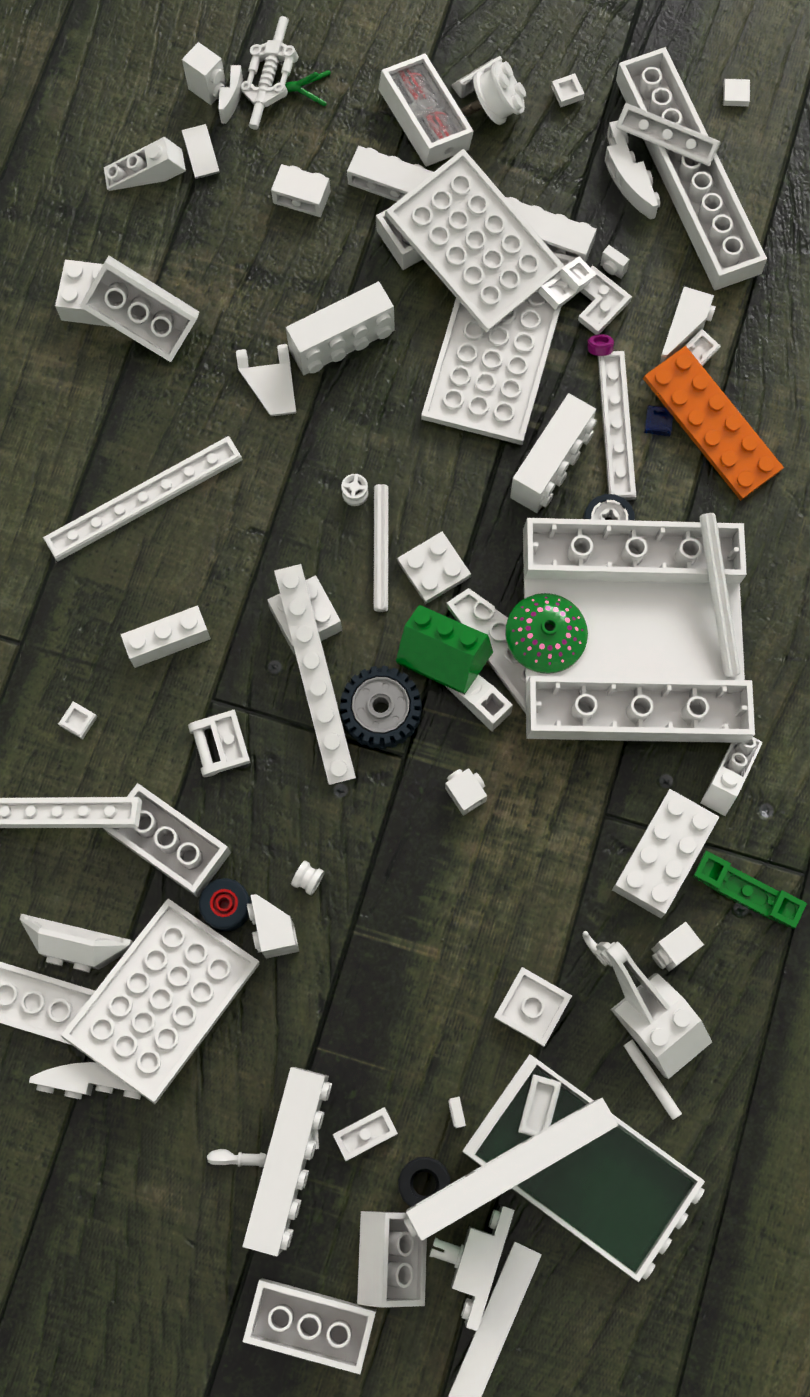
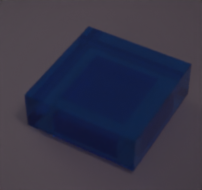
M648 405L644 433L663 436L671 435L673 416L667 408Z

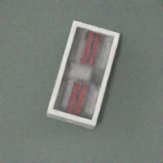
M426 54L381 70L379 91L425 167L455 156L463 148L465 151L469 150L474 131Z

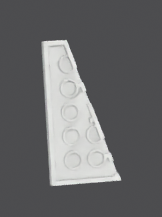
M468 588L448 601L446 606L458 622L489 636L493 654L487 662L526 714L525 667L513 657L507 646L505 628L508 617Z

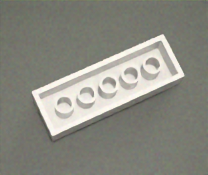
M297 1067L290 1068L242 1247L273 1256H278L283 1250H287V1247L289 1248L294 1231L289 1229L291 1220L297 1218L301 1205V1200L297 1199L298 1191L305 1188L309 1175V1170H305L306 1161L313 1158L317 1141L312 1140L314 1130L318 1131L321 1128L325 1113L320 1111L322 1101H328L332 1083L328 1082L329 1076Z

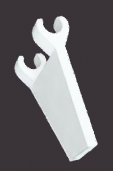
M281 344L277 346L280 364L249 367L245 349L237 350L238 370L271 417L295 414L296 406L288 345Z

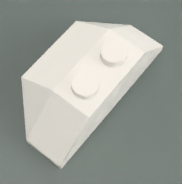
M25 914L20 916V921L38 953L47 957V963L62 966L63 962L74 964L73 969L90 973L91 968L99 970L123 956L133 944V941L130 939Z

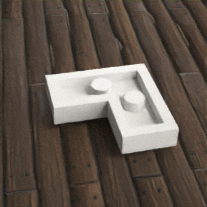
M592 266L591 269L597 275L580 291L592 302L579 315L578 321L595 335H598L631 302L632 296L596 267Z

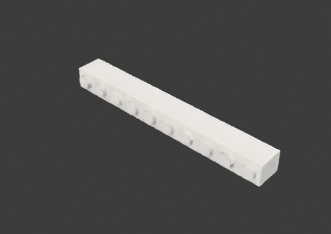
M358 146L347 170L348 185L398 201L430 176L433 171L427 170L419 164L404 162L396 156L378 153L373 148ZM507 198L552 252L573 256L575 259L580 257L586 263L595 241L596 228L584 222L579 223L570 220L562 214L544 211L539 206L521 203L516 198Z

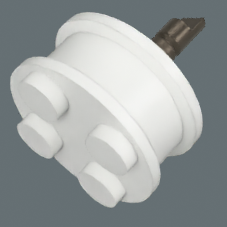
M496 61L487 72L479 71L474 74L473 83L478 99L460 109L463 115L468 117L483 108L494 123L501 125L506 122L509 115L513 113L519 115L524 112L525 104L523 97L526 96V91L520 82L517 83L507 61Z

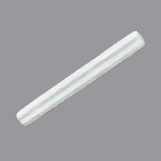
M378 484L374 486V611L386 612L388 610V486Z

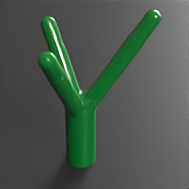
M329 70L319 74L314 72L299 81L286 82L285 86L288 92L298 91L322 106H326V101L303 89L302 86L329 76L331 72Z

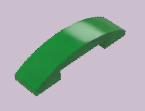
M708 851L704 852L693 875L696 879L730 900L766 918L793 929L797 927L807 905L806 902L783 890L777 891L733 868L728 861Z

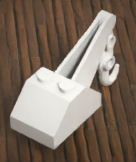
M587 931L582 933L585 943L604 966H613L625 998L615 1005L611 1011L664 1078H671L712 1043L698 1015L686 1000L659 974L654 973L647 979L619 942L611 944L609 942H600L597 944ZM623 963L628 966L641 983L637 988Z

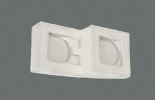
M231 65L230 87H220L218 110L221 123L223 124L229 121L241 97V84L243 83L241 65Z
M206 124L182 130L195 179L219 173Z
M577 257L564 266L557 276L542 285L538 293L557 310L587 286L597 274L580 257Z

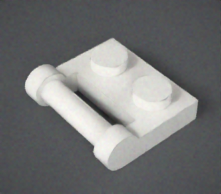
M235 709L188 724L190 734L194 735L203 766L201 768L203 777L214 776L219 772L251 763ZM209 728L212 729L221 760L215 763L212 761L204 733Z

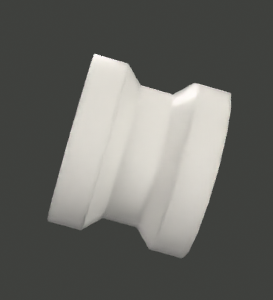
M351 474L343 479L341 486L344 501L351 506L362 505L368 498V483L366 479L359 474Z
M304 860L298 868L291 885L296 888L302 887L308 895L312 896L323 878L324 871L320 868H312L310 863Z

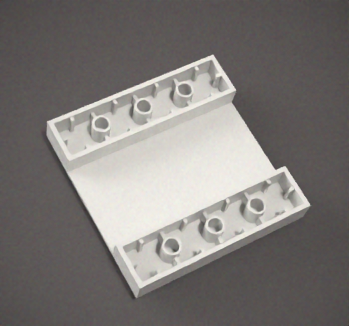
M527 518L523 528L524 599L540 593L562 596L571 601L581 611L588 629L585 650L578 661L568 669L546 674L538 673L525 667L527 739L747 743L755 735L752 680H745L740 597V583L747 575L744 523H717L740 667L739 675L727 677L724 675L700 522ZM545 624L546 630H554L551 624Z

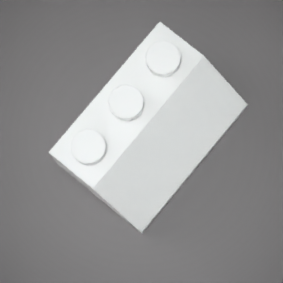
M361 1211L357 1305L381 1308L425 1306L427 1238L421 1241L418 1235L414 1238L411 1236L404 1223V1218L408 1217L406 1212Z

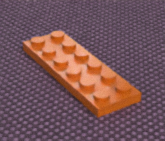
M687 346L681 348L644 375L643 380L740 501L783 470L782 464Z

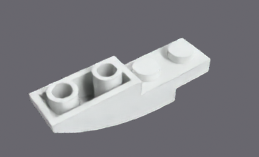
M618 121L609 122L607 139L610 146H607L604 160L608 171L625 198L647 218L654 219L657 209L660 207V198L658 193L653 191L651 171L646 170L644 161L636 163L634 152L629 151L627 132L615 128Z
M96 1062L73 1063L54 1067L31 1076L29 1083L37 1084L36 1090L53 1094L54 1088L65 1090L64 1096L81 1099L82 1094L91 1095L93 1084H96V1091L112 1094L113 1088L124 1090L123 1096L141 1099V1094Z

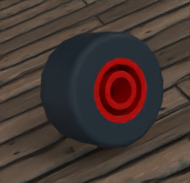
M228 878L216 879L209 883L201 893L199 899L200 913L206 923L215 930L223 932L234 931L243 926L248 920L247 904L251 903V898L244 886L236 880Z

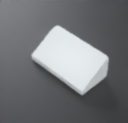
M501 56L488 61L453 83L452 88L459 97L464 98L475 91L473 83L474 74L479 71L487 72L491 69L494 62H502Z

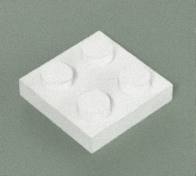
M443 531L397 558L398 564L425 604L471 578L470 571Z
M522 967L494 1018L544 1047L572 995Z

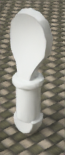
M217 1149L207 1155L208 1163L213 1165L236 1164L238 1167L242 1165L264 1167L267 1155L261 1152L260 1154H244L239 1152L238 1155H234L226 1149Z

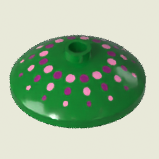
M540 593L523 599L513 608L507 619L505 638L511 654L522 666L538 673L550 674L564 671L578 661L587 644L588 629L581 611L571 601L556 594ZM545 624H551L554 630H546Z

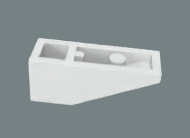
M688 287L683 288L659 364L683 348L704 328L706 320L711 322L716 306L711 305L714 295Z

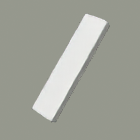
M625 103L615 127L707 166L711 165L721 144L716 139L628 103Z

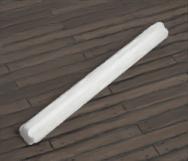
M706 513L700 516V525L724 675L727 677L737 676L740 674L716 515L714 513Z

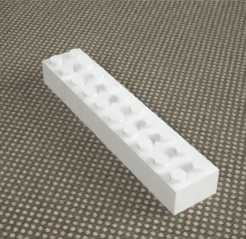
M666 47L619 63L616 82L626 103L708 136ZM644 140L714 291L762 274L767 257L717 153L711 165L707 166Z

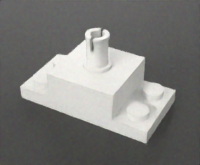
M500 1205L499 1211L493 1210L488 1226L493 1229L492 1234L469 1226L464 1245L461 1244V1247L435 1237L433 1246L443 1249L444 1252L432 1248L429 1257L454 1264L456 1271L451 1284L452 1289L472 1295V1299L466 1298L461 1313L462 1318L465 1319L466 1328L475 1331L479 1329L515 1211L513 1209Z

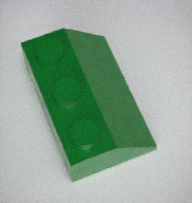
M419 605L404 626L396 663L465 695L493 654V649L487 634Z

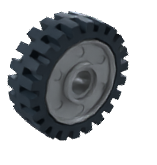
M373 666L370 670L366 671L364 669L360 671L359 675L355 674L351 678L350 683L346 684L344 692H342L340 712L343 724L353 739H356L363 746L364 744L367 745L368 748L374 749L377 747L382 750L386 749V747H397V744L404 743L409 736L413 735L421 718L422 706L419 691L408 675L404 672L403 674L400 673L396 668L388 669V666H382V668ZM377 703H385L388 706V709L383 713H378L373 708Z

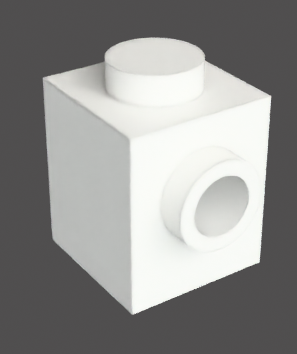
M469 768L464 772L459 769L447 777L448 782L445 783V789L463 816L486 802L487 795L483 790L485 784L478 773L473 774Z

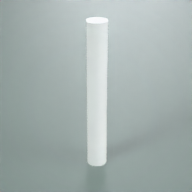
M633 1039L623 1045L671 1119L674 1120L682 1114Z

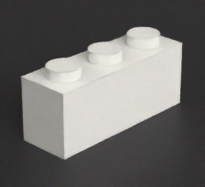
M198 605L120 634L134 668L211 639Z

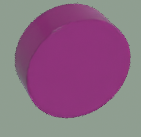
M598 334L588 339V352L593 355L606 356L614 350V340L608 335Z

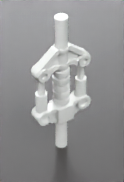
M284 16L279 18L273 40H268L267 43L261 45L255 44L250 48L252 58L248 69L249 75L247 81L241 84V91L254 105L249 122V127L257 130L264 108L287 96L286 80L291 73L293 63L297 62L299 58L293 46L283 43L289 19ZM265 60L258 84L259 87H255L252 84L254 75L257 74L260 62ZM284 61L281 70V81L272 86L279 62Z

